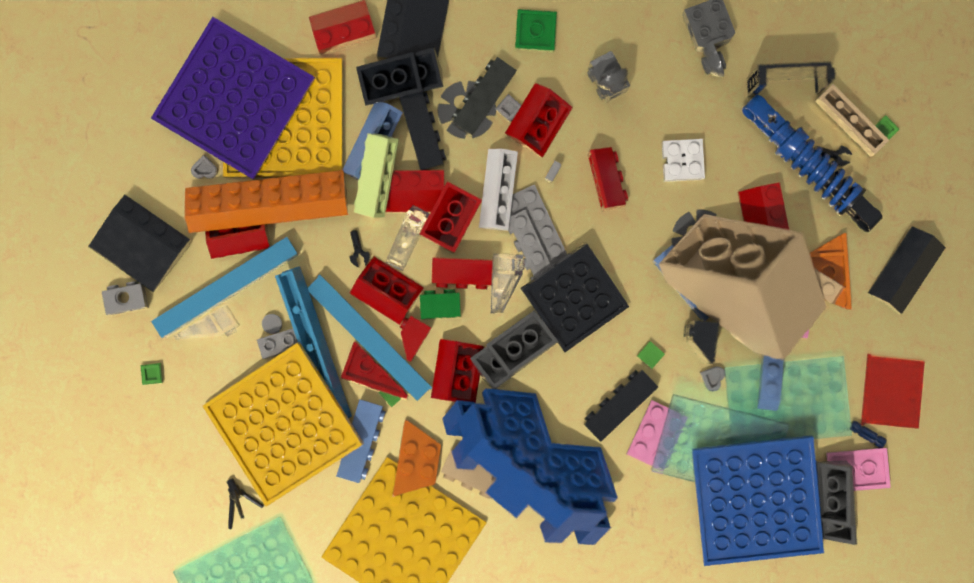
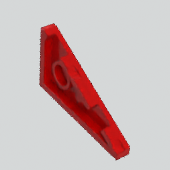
M353 342L341 378L407 400L409 395L357 342Z

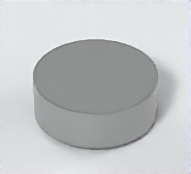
M268 314L262 320V328L267 333L275 334L281 330L282 320L278 315Z

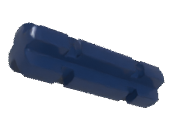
M853 421L849 426L850 431L858 433L860 437L871 443L874 442V445L879 448H883L887 442L886 438L880 435L877 436V433L865 426H861L862 424L857 421Z

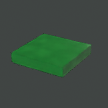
M518 9L515 49L554 52L557 12Z

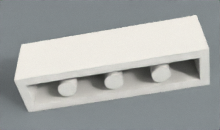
M488 149L479 228L505 231L509 229L517 151Z

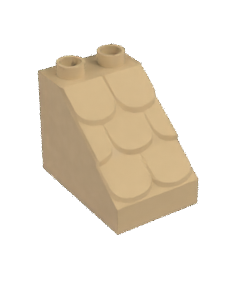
M703 214L659 263L666 283L693 302L697 309L719 323L735 339L754 353L770 356L774 359L784 360L826 309L803 233Z

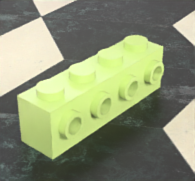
M368 134L365 141L364 158L361 162L362 169L358 180L357 197L354 202L355 213L373 218L385 217L398 138L381 134Z

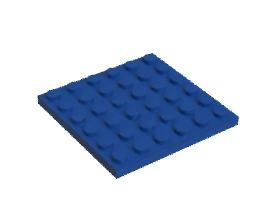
M812 435L692 448L704 566L824 553L814 437Z

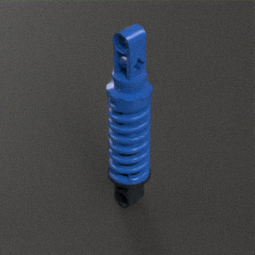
M755 95L742 108L745 117L751 120L769 138L770 142H774L777 145L776 155L783 158L786 163L792 160L791 168L793 170L800 168L801 170L798 175L800 177L807 175L806 183L811 185L814 182L816 184L814 187L815 192L825 188L826 190L821 195L822 199L825 200L831 195L833 196L829 206L834 207L833 209L836 210L839 217L846 213L861 230L867 233L883 218L881 212L863 197L866 189L856 182L850 186L853 178L851 176L843 178L845 170L843 168L836 170L838 166L836 161L828 163L830 155L826 153L821 156L820 154L823 149L820 146L813 148L815 141L808 139L809 136L802 127L794 129L790 126V122L780 116L760 95Z

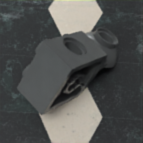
M709 0L684 9L682 16L695 50L703 52L705 56L701 58V62L706 75L712 74L716 77H724L726 63L720 51L717 52L716 49L728 44L735 35V30L724 1Z
M612 51L589 63L587 75L592 83L595 81L598 88L596 91L601 100L605 99L607 103L628 91L630 84L627 80V68H621Z

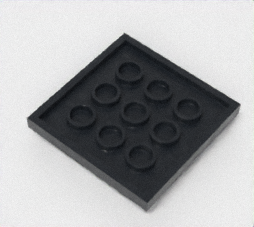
M586 242L520 288L539 317L558 340V344L564 352H567L629 308V305Z

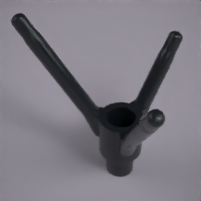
M233 478L226 481L230 494L229 530L232 529L234 501L241 519H244L239 501L241 497H245L260 508L264 506L248 495L243 489H240Z

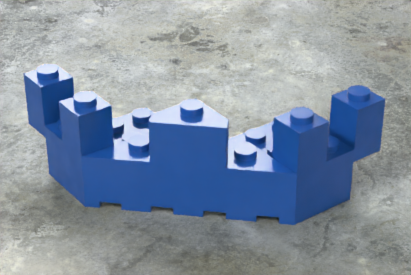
M485 388L482 392L485 404L457 400L442 418L447 435L463 437L452 451L456 469L474 470L479 464L495 477L496 480L485 492L515 518L527 506H530L545 519L540 524L545 542L562 543L574 531L578 544L595 545L611 529L603 502H615L618 496L601 447L552 443L536 393Z

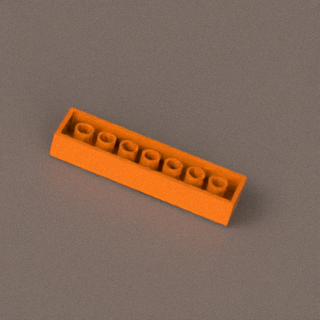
M343 170L185 188L184 217L189 233L348 215L347 188Z

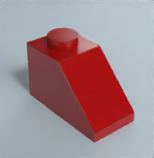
M410 316L409 319L405 317L401 323L400 328H402V331L400 333L407 360L412 362L432 328Z

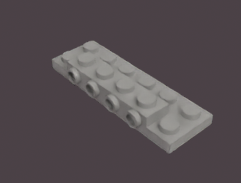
M535 184L513 194L508 232L509 234H514L516 238L514 245L518 252L522 251L525 257L522 259L526 270H531L533 277L530 279L533 280L564 258L567 253Z

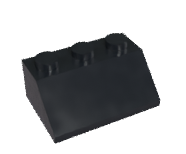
M690 321L688 325L684 326L683 337H686L687 344L703 364H715L719 323Z

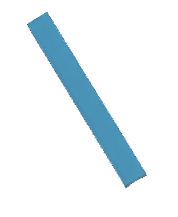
M285 237L151 322L160 337L167 338L297 257L298 253L288 237Z
M299 266L276 275L275 278L297 341L301 343L344 413L350 418L352 415L301 268Z
M319 274L318 278L308 287L309 293L417 401L429 389L431 390L432 386Z

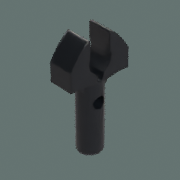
M840 146L836 151L821 147L823 150L820 155L829 154L830 158H833L838 163V167L850 163V161L842 160L838 156L841 154L852 156L851 151L847 147Z
M352 230L350 235L354 253L349 256L350 261L359 268L357 258L360 254L364 257V263L367 266L370 260L369 251L365 252L362 250L358 231Z

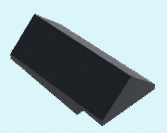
M434 48L415 53L411 52L356 67L365 106L444 87L442 68Z
M911 226L870 288L868 294L902 315L946 247L934 235Z

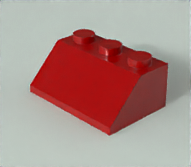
M365 0L309 17L320 55L377 38Z
M535 83L505 134L518 144L543 158L573 107L550 88Z
M612 147L590 150L588 159L601 211L625 207L628 195L626 189L622 190L621 182H624L621 170H617L616 163H619L617 152H613Z
M444 170L393 171L386 212H431L444 188Z
M447 181L419 235L454 254L482 199Z
M780 182L738 192L743 222L789 230Z
M267 224L205 231L206 244L211 259L263 250L270 247Z
M374 256L358 276L349 294L400 325L424 287Z
M432 258V284H436V288H448L449 284L456 285L457 289H468V285L476 286L475 289L487 290L488 286H492L493 260Z
M440 339L431 398L453 402L459 400L476 403L480 374L470 358L484 349V346Z

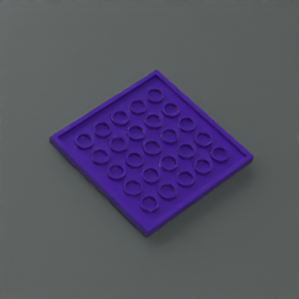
M212 17L151 119L254 180L314 82L315 77L215 17Z

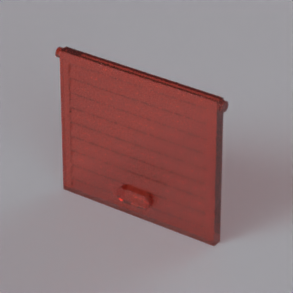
M867 354L861 424L865 425L867 423L919 429L925 362L875 357Z

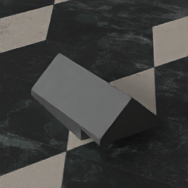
M534 310L486 344L484 349L470 359L483 380L492 389H496L558 343V340Z
M846 460L816 462L823 539L856 545L857 535L852 466Z

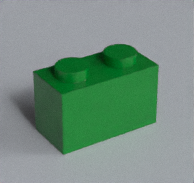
M455 289L444 290V294H436V290L424 291V295H420L421 319L461 317L460 293H456Z

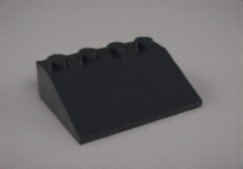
M387 0L377 59L384 60L431 48L435 49L438 57L449 0Z
M124 194L112 209L88 248L154 292L187 251L190 239Z

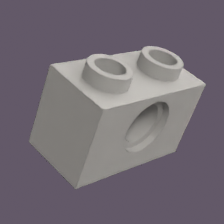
M138 281L128 282L126 287L121 288L118 285L108 286L106 291H101L106 315L149 308L145 286L138 284ZM124 292L129 294V300L126 303H122L120 299Z
M293 329L257 339L262 359L280 355L298 343Z

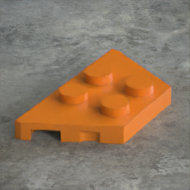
M843 233L813 250L809 255L815 269L845 287L835 305L851 310L847 234Z
M407 420L404 421L393 497L433 486L436 482L441 444Z

